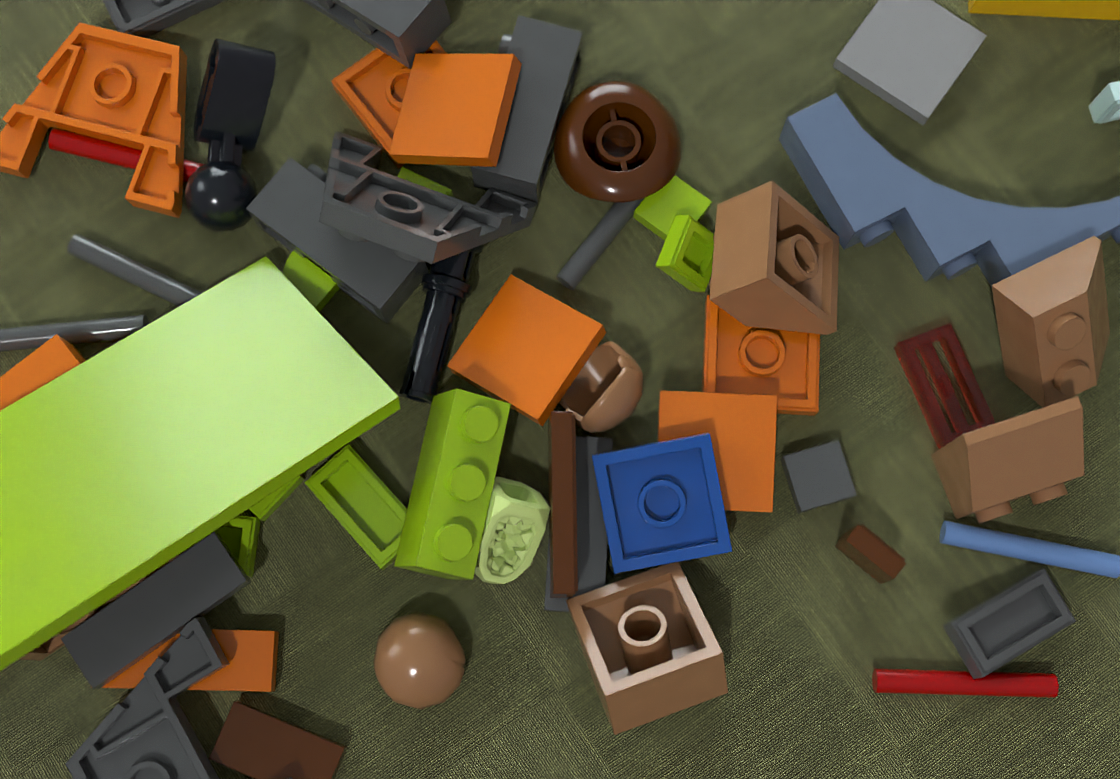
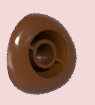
M625 81L599 83L577 95L563 113L554 140L555 162L560 175L567 185L575 192L588 198L614 203L640 200L662 189L675 176L682 154L680 134L670 112L648 90L637 84Z

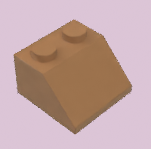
M773 180L718 204L713 237L714 250L709 300L745 326L823 335L837 332L839 236Z
M1092 236L991 285L1005 376L1042 407L1067 400L1096 386L1110 335L1102 240Z
M1078 396L962 434L931 454L956 520L975 514L978 523L981 524L1013 513L1010 505L1011 501L1030 496L1033 506L1068 494L1064 483L1084 476L1083 407Z
M679 562L664 564L566 600L591 677L614 735L728 693L723 652Z

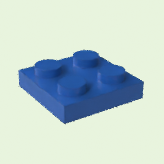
M707 432L592 454L614 574L733 552L710 433Z

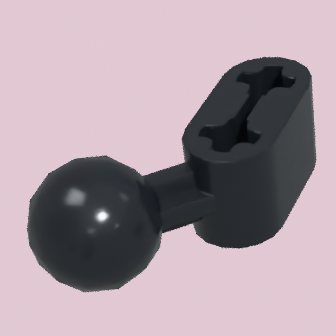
M218 38L214 40L211 47L194 120V140L209 144L207 164L198 167L189 177L185 189V198L188 212L200 226L214 232L236 230L246 225L252 218L246 208L257 196L255 181L241 167L242 151L252 152L257 145L274 82L276 57L275 53L270 50Z

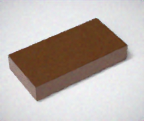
M234 701L209 759L254 779H287L289 777L293 779H334L348 747L243 702Z

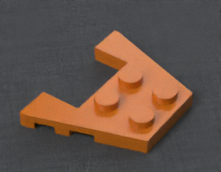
M79 22L36 76L41 81L22 105L14 103L2 118L7 124L0 132V172L28 179L47 130L50 127L142 150L125 199L134 207L179 218L182 212L187 80L186 54L180 46Z

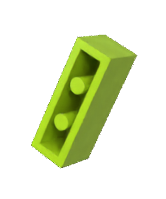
M458 388L433 397L394 567L449 580H473L511 404Z

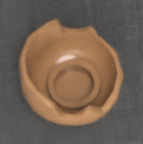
M608 341L596 347L559 404L565 411H572V415H575V425L590 433L607 431L620 425L634 413L643 395V372L632 356L617 343Z
M413 612L392 620L378 636L373 660L377 680L384 692L394 702L420 710L443 703L460 686L466 663L464 649L447 621L438 616L420 612Z

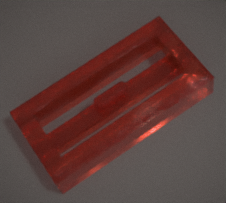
M951 323L898 342L893 347L938 449H941L962 434L995 424V420ZM936 341H939L976 422L973 425H968L948 375L945 374L932 345ZM915 349H919V352L923 358V361L927 367V370L931 376L935 388L940 396V399L952 423V426L955 430L952 433L938 404V401L934 395V392L930 386V383L926 377V374L922 368V365L917 357Z

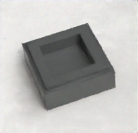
M839 440L788 454L780 459L798 514L857 496Z

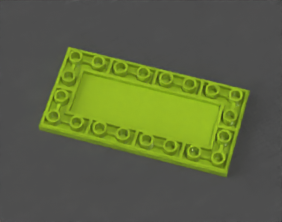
M267 256L0 411V671L401 409L399 396Z

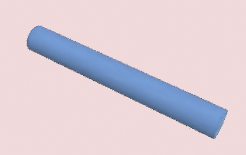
M944 521L941 526L939 537L941 544L1116 579L1120 576V555L950 521Z

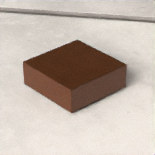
M858 524L847 530L835 545L838 550L879 584L894 580L907 564L900 554L863 524Z

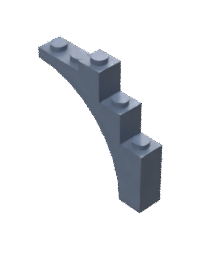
M837 93L787 117L779 137L780 143L830 228L839 236V243L843 250L859 242H862L865 248L884 240L895 231L925 282L943 273L947 280L954 279L978 264L991 286L1092 236H1096L1102 241L1112 236L1116 244L1120 243V196L1110 200L1066 208L1017 207L973 198L931 181L893 157L860 126Z

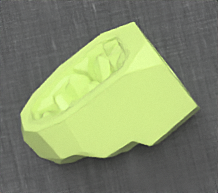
M498 476L495 477L475 568V574L483 582L506 584L517 579L531 565L546 530L550 512L549 505L539 491L522 482Z

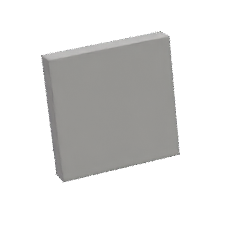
M878 0L837 56L833 67L924 126L987 35L932 0Z

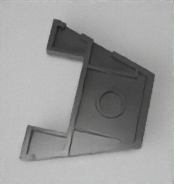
M339 131L334 133L319 222L338 229L339 234L347 239L358 242L371 241L393 249V252L404 260L433 264L529 227L532 224L537 203L490 187L475 205L377 170L383 147Z
M196 617L186 624L179 633L180 637L167 652L153 662L144 673L145 677L123 702L118 703L65 763L73 779H219L176 699L177 695L230 664L205 617Z

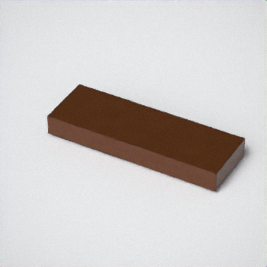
M551 411L548 421L550 598H571L578 591L575 415H572V411Z

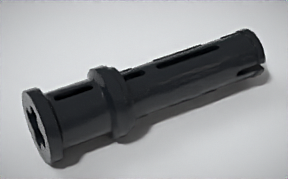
M484 244L433 263L430 273L423 275L421 285L423 286V292L426 293L409 356L406 374L399 391L400 396L413 401L432 404L433 397L437 394L442 368L445 364L460 303L466 302L467 298L471 296L472 287L468 284L475 254L482 252Z

